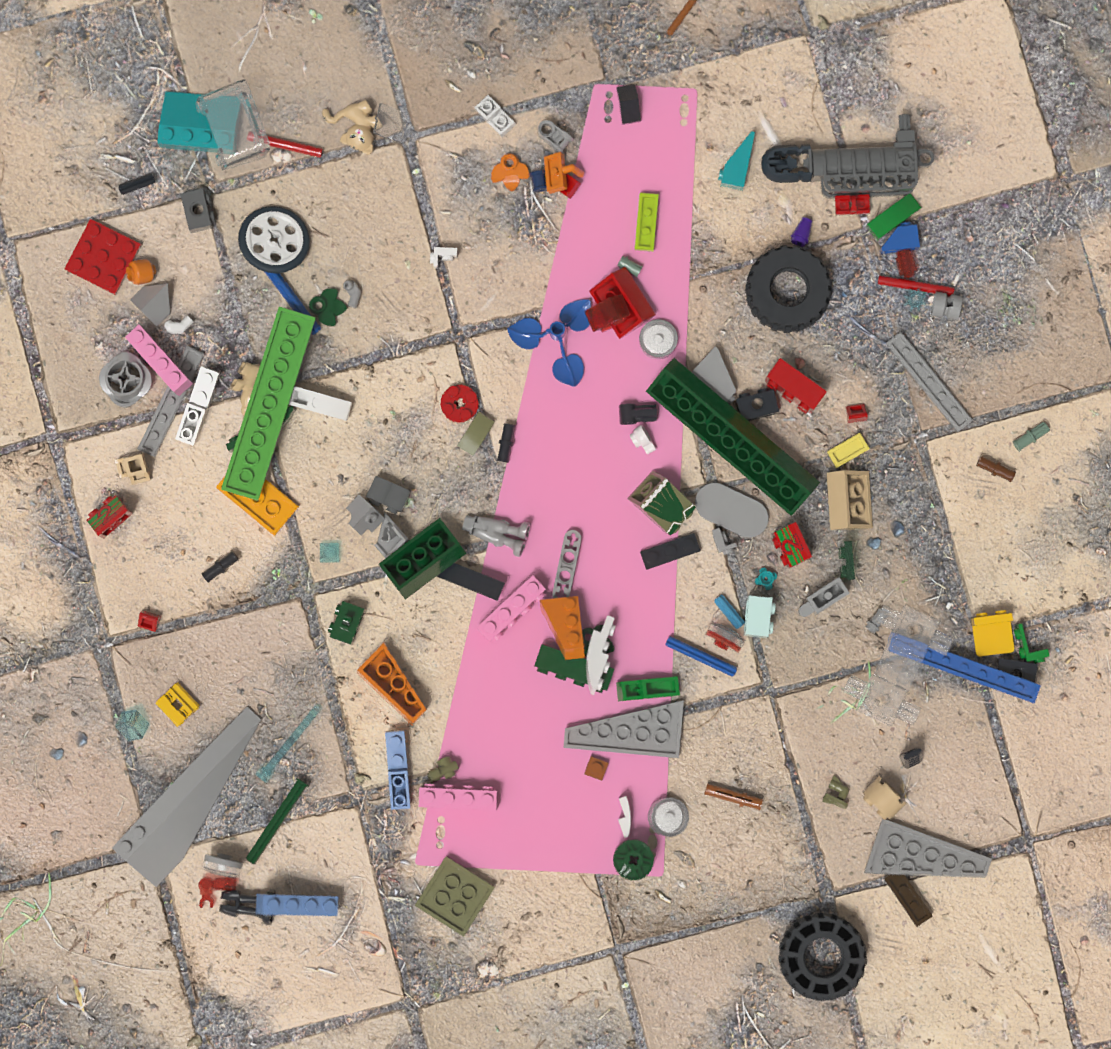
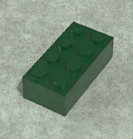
M439 518L381 561L379 566L406 600L467 553L441 518Z

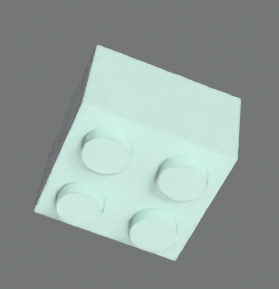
M747 597L743 636L767 638L769 634H772L773 622H770V617L775 613V603H772V598Z

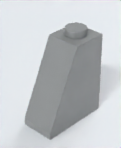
M714 347L692 373L730 405L736 399L734 396L736 389L718 348Z

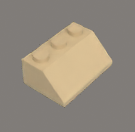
M843 470L827 473L830 530L872 529L869 471Z

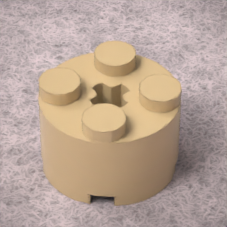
M879 776L863 792L865 795L863 800L869 806L874 805L882 819L886 820L888 818L891 820L907 802L905 800L901 802L899 800L901 795L887 781L882 783L880 781L882 777Z

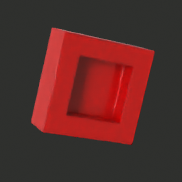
M566 173L567 189L559 192L571 199L581 183Z

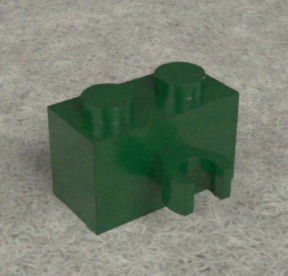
M342 601V604H338L334 613L337 615L335 623L331 622L328 629L329 637L353 645L365 609Z

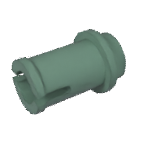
M622 256L617 265L620 269L626 267L629 273L635 275V277L638 276L643 267L629 260L628 256Z

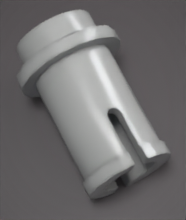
M879 608L872 619L866 622L867 625L865 627L875 634L876 631L879 632V627L889 615Z

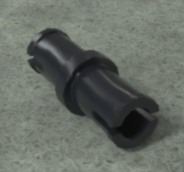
M504 423L502 437L498 443L500 448L497 461L509 463L511 446L514 445L512 440L516 425Z
M230 551L222 559H217L214 565L201 574L209 583L219 574L227 572L226 569L239 561V558L233 551Z

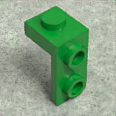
M1022 623L1016 625L1014 635L1016 640L1020 641L1021 647L1018 648L1020 658H1024V662L1033 660L1034 664L1045 662V657L1050 656L1048 649L1029 653Z

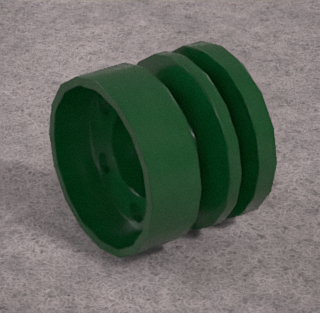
M637 839L626 840L615 849L613 865L617 873L623 878L630 881L640 880L651 872L654 865V855L644 842ZM630 855H633L634 857H639L637 859V865H634L633 863H628L630 861Z

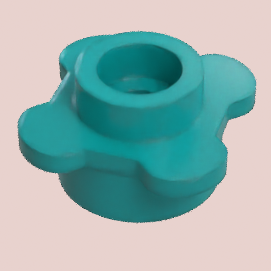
M761 568L758 578L755 579V584L762 585L766 590H770L773 587V581L777 579V574L767 571L766 568Z

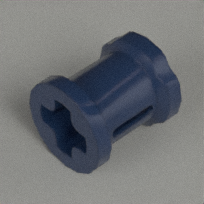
M545 170L529 173V177H532L533 193L547 191Z

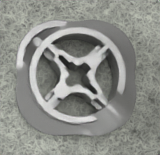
M124 351L115 356L102 368L99 382L101 388L113 403L122 408H128L148 393L151 388L152 378L149 370L136 355ZM130 367L140 372V378L131 375ZM122 368L120 373L114 374L115 371ZM128 377L129 380L127 379L125 383H123L122 380H125V378ZM111 382L120 385L121 393L112 389ZM132 386H137L134 390L129 392V389Z

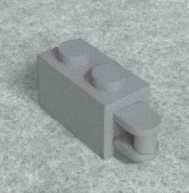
M838 577L805 599L807 603L798 610L799 615L806 617L813 612L817 615L848 595L849 591Z

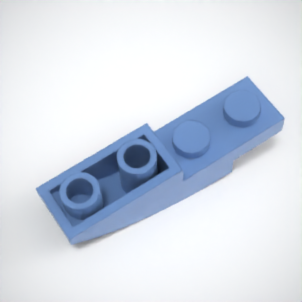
M405 730L385 731L391 810L409 809L410 790Z

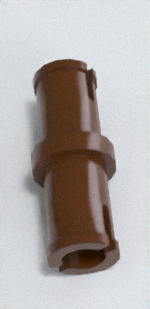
M983 455L980 456L976 464L977 467L991 472L992 476L997 475L1009 482H1012L1016 471L1001 465V462H994Z

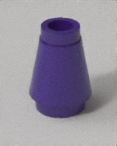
M802 217L791 235V243L800 247H805L808 244L812 226L811 219Z

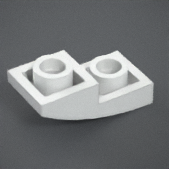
M489 95L474 107L501 137H504L516 125Z

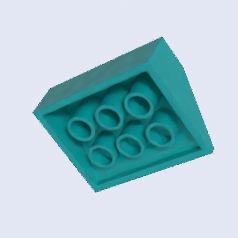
M165 91L157 144L160 148L236 154L241 98Z

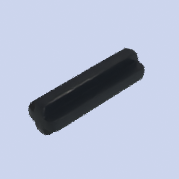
M152 173L119 184L118 188L120 193L124 195L154 184L155 178Z

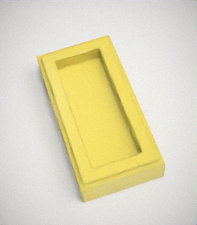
M858 433L827 451V454L834 466L838 468L870 448L861 433Z

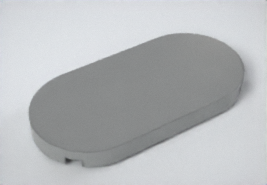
M707 484L696 495V509L702 518L745 538L756 537L767 527L768 513L760 502L722 484Z

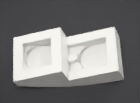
M624 796L619 798L625 817L618 819L624 838H626L630 832V809L627 797Z

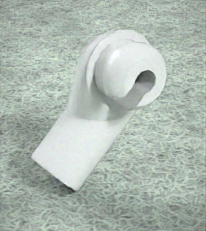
M186 316L181 322L169 320L165 323L164 327L170 334H182L194 321Z

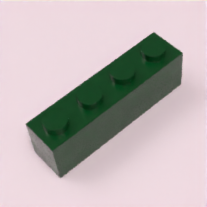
M541 644L534 664L537 672L548 675V672L556 674L555 678L566 681L567 678L574 680L573 684L584 687L585 684L588 685L586 659L565 660L560 650ZM609 667L607 673H602L601 679L604 681L601 689H596V692L602 693L603 690H608L614 672L613 668Z

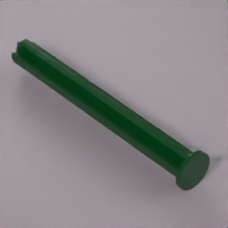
M296 778V783L247 855L246 860L251 864H256L306 787L309 788V785L301 779Z

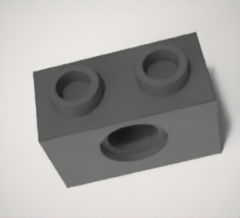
M203 188L181 193L190 233L212 229V223L215 222L213 211L209 212L208 204H211L209 194L205 193ZM196 207H203V212L201 214H194V209Z

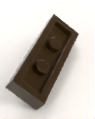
M889 874L883 878L916 927L933 917L905 875Z

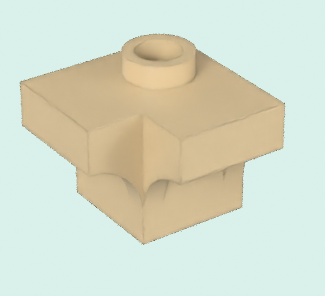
M144 452L115 459L120 478L129 477L132 485L151 480Z

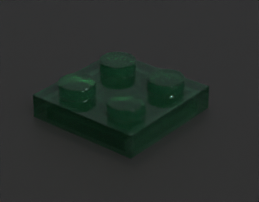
M844 541L840 548H838V557L842 559L843 564L840 567V578H844V582H852L855 580L852 541Z

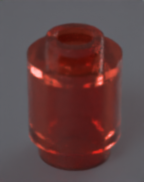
M911 249L896 253L895 260L899 276H904V279L914 277L915 273L918 272L914 253H911Z

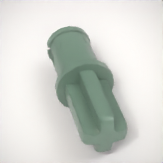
M1042 422L1032 430H1027L1026 434L1013 441V444L1020 452L1029 444L1036 443V440L1048 433L1050 429L1045 422Z

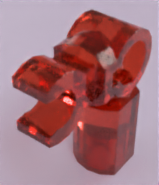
M208 876L203 877L198 883L200 895H202L199 901L200 908L204 907L205 900L210 902V908L214 907V899L211 897L213 888L216 891L236 890V878L216 877L213 880Z

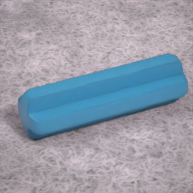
M723 595L714 600V603L735 629H739L744 625V620Z

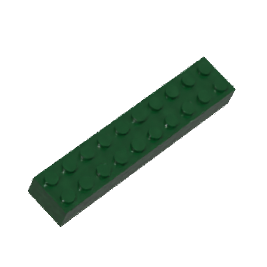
M673 358L645 391L790 516L796 512L820 484L814 476L677 359Z

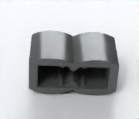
M375 476L366 497L370 499L369 503L378 507L380 504L387 506V511L397 514V512H403L411 491Z

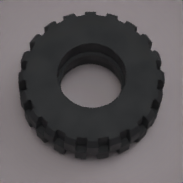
M782 245L780 248L768 250L767 253L761 255L752 265L746 281V302L751 309L752 315L757 317L760 321L759 323L763 326L766 325L776 332L777 330L783 331V333L800 332L805 328H810L823 316L832 296V280L829 277V270L827 266L823 265L822 259L819 256L816 257L812 254V251L801 249L800 246L787 247V245ZM792 272L804 280L806 296L798 305L787 307L780 305L773 299L771 283L780 273Z
M819 912L811 915L808 914L798 921L796 920L784 933L778 955L780 970L787 983L802 996L816 1001L837 1000V998L844 997L852 989H855L860 979L863 978L865 965H867L866 945L857 929L844 918L831 913ZM820 938L833 941L841 953L839 966L834 972L827 975H818L810 971L804 959L808 945Z

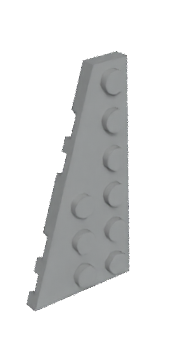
M684 700L565 728L563 748L679 758Z
M882 819L864 874L985 878L992 859Z

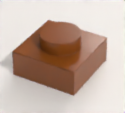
M590 756L584 775L602 781L608 762Z

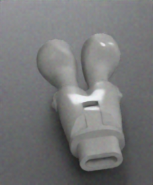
M466 515L462 530L492 543L495 547L506 545L513 550L515 556L521 557L526 542L508 538L504 534L515 535L527 540L530 523L523 522L521 526L515 527L510 526L504 519L497 520L477 515L474 517Z

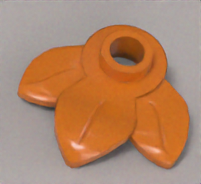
M512 153L505 154L501 158L500 164L493 168L491 174L492 183L503 181L505 187L510 191H514L518 187L520 179L529 178L527 166L520 163L518 157ZM512 160L513 165L507 166L506 162Z

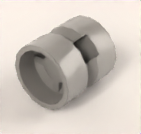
M936 291L933 298L931 316L942 318L946 315L947 319L958 320L962 296L951 294L948 297L946 293Z

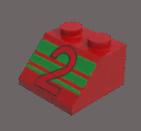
M116 495L103 501L104 505L99 510L96 508L88 514L89 518L86 520L95 533L103 539L133 514Z
M796 522L773 533L774 538L771 540L775 549H780L782 555L779 557L783 566L787 565L788 569L812 558Z

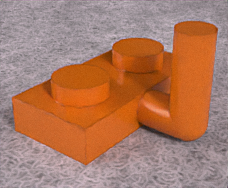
M561 152L544 157L546 188L550 194L567 189L566 173L572 172L579 178L584 176V171L576 165L569 164L565 166L564 154Z

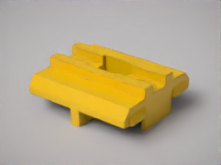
M178 682L155 703L177 727L181 726L200 707ZM177 699L183 704L179 710L173 705Z

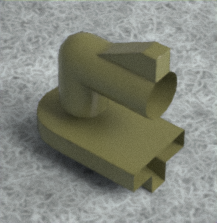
M833 776L828 787L839 792L838 797L836 798L826 793L822 802L847 809L848 804L844 801L848 796L849 788L843 785L836 776Z

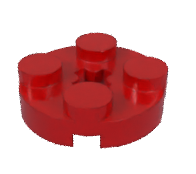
M455 385L450 386L443 393L440 406L442 413L448 420L454 423H464L476 415L479 402L476 393L470 387ZM463 399L462 402L465 406L457 409V405L454 402Z

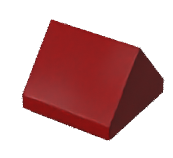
M865 404L846 406L848 423L867 421L868 414Z
M142 610L139 613L138 627L156 632L161 616Z

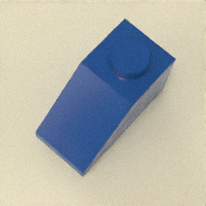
M912 222L901 223L882 246L880 254L918 250L920 244L917 224L912 225Z

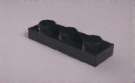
M695 533L641 551L640 554L645 569L649 570L698 553L701 550Z

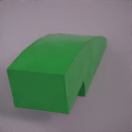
M908 194L870 221L866 228L876 241H879L922 209V207L911 194Z
M678 676L616 683L618 702L680 696Z

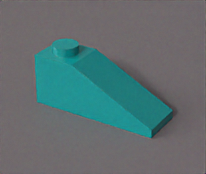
M750 132L726 162L724 170L720 169L718 180L721 181L720 186L743 191L755 132Z

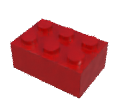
M781 358L765 379L766 386L770 390H774V392L776 390L783 394L781 397L789 403L793 401L798 405L797 409L804 414H807V412L812 414L827 393L826 390Z

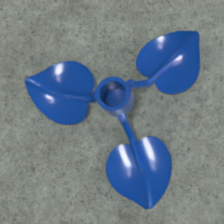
M577 300L564 306L559 315L561 322H553L550 325V329H546L542 334H540L541 325L532 318L519 320L507 328L511 340L517 346L527 350L536 348L539 345V338L550 334L553 340L559 341L563 357L557 359L553 364L552 372L554 377L559 382L572 387L580 383L584 372L583 362L576 354L566 357L562 339L565 336V328L570 327L573 331L580 332L589 327L592 320L590 300Z

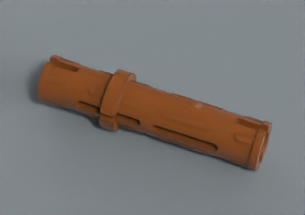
M707 783L704 795L739 804L740 807L747 806L759 811L763 802L762 798L747 795V792L740 793Z

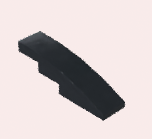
M453 563L436 576L496 601L499 600L505 585L504 582Z

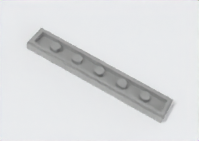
M901 331L886 343L887 347L957 433L973 421Z
M187 346L177 366L192 381L205 354ZM167 386L137 448L138 450L156 457L188 389L178 396Z

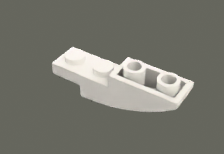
M201 366L192 395L182 417L176 440L190 445L195 444L213 399L220 372Z
M295 386L289 405L347 421L352 402Z
M608 615L602 631L593 630L588 647L586 676L589 691L592 695L595 694L596 689H601L604 681L601 679L602 673H607L610 662L607 661L609 655L605 654L609 646V642L606 640L608 635H613L616 625H613L614 618Z

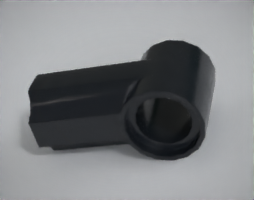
M619 405L620 425L657 421L656 405Z

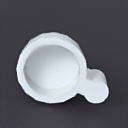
M642 424L635 428L634 433L630 434V438L637 448L642 446L647 454L656 450Z

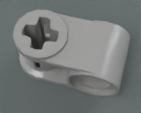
M549 120L542 121L538 126V136L557 153H564L563 150L569 142L574 141L568 133ZM548 126L552 132L548 135L543 134L541 128Z

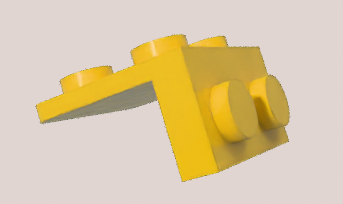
M1007 610L995 611V615L988 616V613L976 614V618L971 619L975 652L978 657L1014 651L1011 621H1013L1012 613L1007 614Z

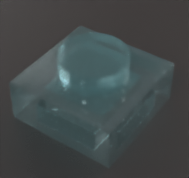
M320 543V563H340V544Z

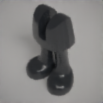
M269 889L265 894H276V890ZM240 890L221 892V899L235 900V906L220 904L219 912L236 918L239 914L251 915L260 918L265 925L272 924L273 915L257 914L256 908L242 905V903L256 904L257 895L242 894Z

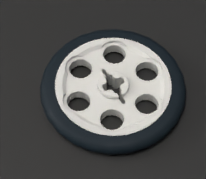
M268 206L253 211L245 218L239 229L238 243L244 258L252 266L267 273L277 274L295 269L303 262L310 248V236L305 223L297 214L283 207ZM268 219H277L278 225H269ZM291 226L295 229V233L289 235L285 232V228ZM254 227H259L262 229L263 233L261 235H255L253 234L252 229ZM272 236L273 238H278L277 243L275 241L271 242ZM289 244H293L296 246L297 250L295 252H289L287 251L286 246ZM255 245H261L264 251L262 253H256L253 250V247ZM273 253H277L280 255L281 260L274 262L270 256Z

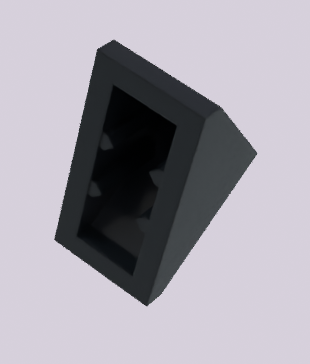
M635 84L616 87L622 125L641 122Z

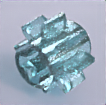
M909 289L910 294L908 296L903 295L907 299V302L903 305H910L909 311H912L913 308L920 311L919 306L921 304L926 305L922 299L926 295H919L920 289H917L916 293ZM917 295L919 302L912 305L910 298Z

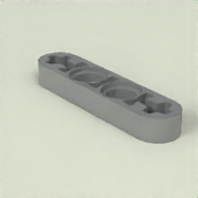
M570 530L564 536L552 593L553 598H558L555 594L560 592L561 586L557 587V583L569 585L568 589L564 587V594H567L566 597L570 596L581 543V535L576 530ZM572 533L578 538V541H574L573 548L577 547L576 551L564 549L565 545L569 547L570 540L567 537L571 536ZM566 552L574 554V560L571 563H567L563 559ZM562 571L570 573V579L566 582L561 581L559 578Z

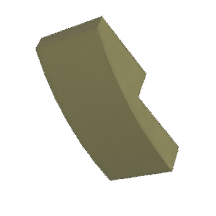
M478 411L457 446L473 456L495 421Z

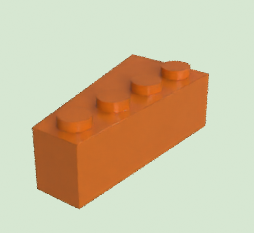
M383 643L358 668L357 674L413 726L426 712V708Z

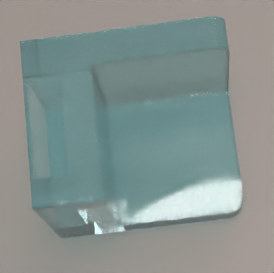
M136 709L123 711L115 727L128 741L143 739L149 723Z

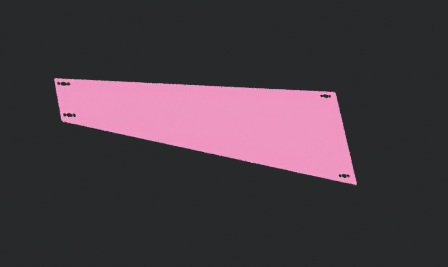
M596 84L593 87L576 166L584 171V176L579 178L573 174V178L579 181L581 185L572 198L567 200L539 321L541 325L540 334H542L546 329H550V325L553 322H561L559 315L564 306L577 300H590L592 320L589 327L580 332L573 331L570 327L565 328V336L562 339L566 357L576 354L582 360L584 366L583 377L575 387L556 380L552 367L557 359L563 358L559 341L553 340L550 334L539 338V345L532 352L512 442H514V445L511 446L509 463L506 464L494 519H504L510 526L515 527L521 526L523 522L530 523V531L527 540L515 535L504 534L508 538L526 542L521 557L515 556L513 550L506 545L495 547L492 543L488 542L481 574L504 582L505 585L498 601L478 593L476 595L438 759L439 761L450 756L452 761H456L459 769L454 777L449 779L442 777L440 780L433 782L435 788H443V785H455V789H462V786H474V790H482V786L493 787V791H497V810L427 807L415 859L417 865L440 866L447 856L464 868L619 875L613 865V855L620 843L626 840L637 839L648 846L649 836L655 835L657 846L651 851H654L656 856L652 870L647 876L660 877L663 875L665 836L650 833L648 812L655 801L667 797L669 757L563 748L565 728L671 704V697L618 702L616 683L672 677L673 649L667 647L665 643L668 637L674 638L677 560L646 570L640 552L678 539V531L671 536L668 535L627 498L652 471L665 477L680 491L683 423L645 391L673 358L686 367L697 90L694 88L635 86L639 100L641 122L622 125L616 87L627 85ZM608 91L613 93V97L610 99L605 96ZM682 95L688 96L687 102L681 100ZM607 100H611L613 103L611 114H606L604 111V104ZM683 103H686L689 107V114L686 118L680 115V106ZM605 116H611L612 121L606 123L604 120ZM682 119L687 120L686 126H681L680 121ZM640 193L659 194L653 252L634 250ZM628 256L629 260L643 266L637 277L633 274L631 276L656 315L639 328L619 339L589 291L611 273L619 270L620 267L617 265L621 257ZM664 321L670 324L676 331V348L670 356L664 359L650 358L640 348V333L644 326L650 322ZM619 405H656L657 421L620 425ZM641 424L656 447V450L650 454H647L642 446L637 448L630 438V434L634 433L635 428ZM570 530H576L581 535V543L569 597L578 596L582 630L604 625L607 615L614 618L613 625H616L613 635L608 636L613 643L614 651L607 653L609 655L607 660L610 662L609 667L613 668L614 672L608 690H603L602 693L595 692L594 695L590 694L587 684L581 687L573 684L574 680L567 678L566 681L555 678L556 674L548 672V675L537 672V668L534 667L541 644L560 650L541 612L540 601L538 603L534 601L530 605L532 609L524 616L520 614L516 618L518 622L510 629L506 627L502 631L503 636L496 642L493 640L489 642L476 628L532 575L546 589L544 592L546 596L541 600L553 599L552 593L565 534ZM572 533L571 536L567 537L570 540L569 547L565 545L564 549L576 551L577 547L573 548L574 541H578V538ZM566 552L563 556L564 561L571 563L574 560V554ZM562 571L559 575L560 580L563 582L568 581L570 573ZM557 583V587L561 586L560 592H556L555 596H558V598L566 597L567 594H564V587L568 589L569 585ZM586 634L585 640L590 641L592 636ZM590 756L608 762L602 781L584 775ZM624 796L627 797L630 809V832L626 838H624L618 819L625 817L619 798ZM439 816L445 818L444 823H438L437 819ZM439 825H443L445 828V836L442 840H438L436 837V829ZM438 841L443 842L444 846L442 849L436 847ZM630 855V861L628 863H633L634 865H637V859L639 857H634L633 855Z

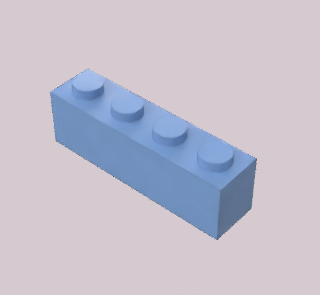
M257 894L256 913L262 915L337 916L338 897L330 895Z

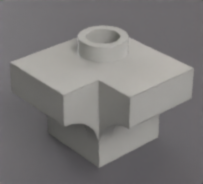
M360 495L346 508L351 513V520L348 524L361 536L367 529L373 532L385 519Z

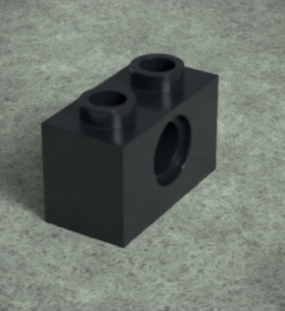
M768 388L760 389L757 391L758 394L750 395V392L741 394L736 399L738 412L748 421L779 413L774 390L769 391ZM759 400L762 403V408L754 409L752 401Z
M1002 658L997 659L996 669L1011 674L1012 670L1016 669L1020 672V678L1035 683L1038 664Z

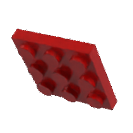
M90 219L64 270L116 295L126 277V268L129 267L131 261H134L142 245Z

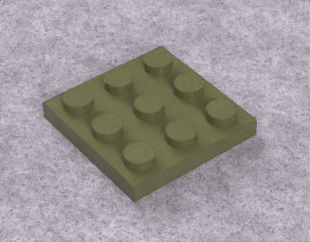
M446 856L415 906L464 937L495 887Z

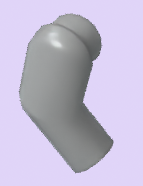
M346 280L343 287L350 295L348 306L357 308L361 290L354 281Z

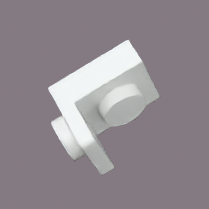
M434 247V252H430V264H434V269H438V258H442V261H453V258L458 257L457 248Z

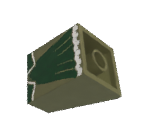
M652 471L627 498L662 531L670 536L680 529V525L685 519H689L696 508L671 482L655 471Z

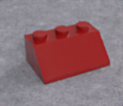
M626 267L611 273L589 291L619 339L639 328L656 315Z

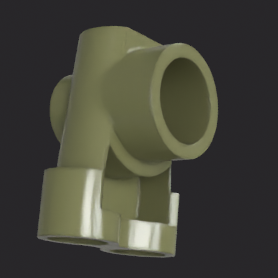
M448 756L437 761L438 768L429 770L427 775L430 782L433 783L442 777H445V779L454 777L459 767L456 761H452L451 757Z

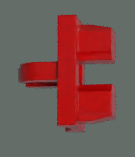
M869 194L835 196V216L870 214Z

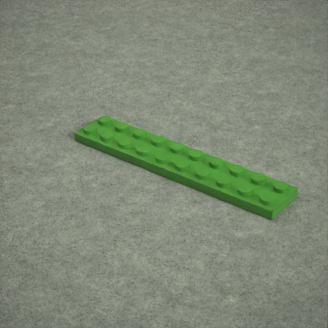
M283 307L278 308L221 490L259 501L315 324V317Z

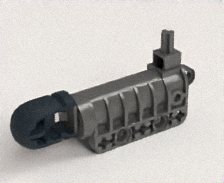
M903 114L898 115L899 131L896 132V143L893 146L811 149L810 144H802L800 147L797 145H779L771 147L764 153L761 160V168L767 179L777 183H794L799 180L802 182H821L822 195L829 199L842 195L869 194V197L906 196L913 192L918 183V168L931 166L934 161V154L928 149H916L915 132L910 128V115ZM801 154H807V158L803 159V167H806L808 172L788 173L792 169L797 168V159H793L790 155L800 156ZM928 154L931 160L927 164L922 163L920 156ZM885 182H889L892 187L886 186ZM846 184H852L854 188H849Z

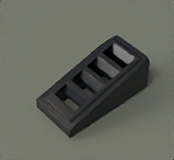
M914 748L899 756L905 769H909L922 762L921 748Z

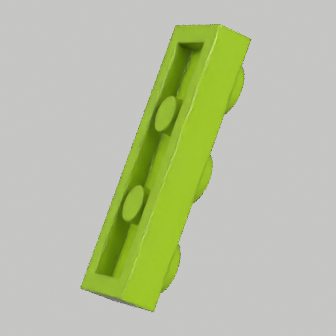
M639 194L634 250L654 251L659 194Z

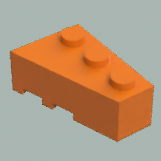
M578 596L540 600L541 612L565 660L585 658Z

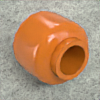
M148 259L131 261L129 267L126 268V275L128 280L135 285L152 282L154 275H156V268Z

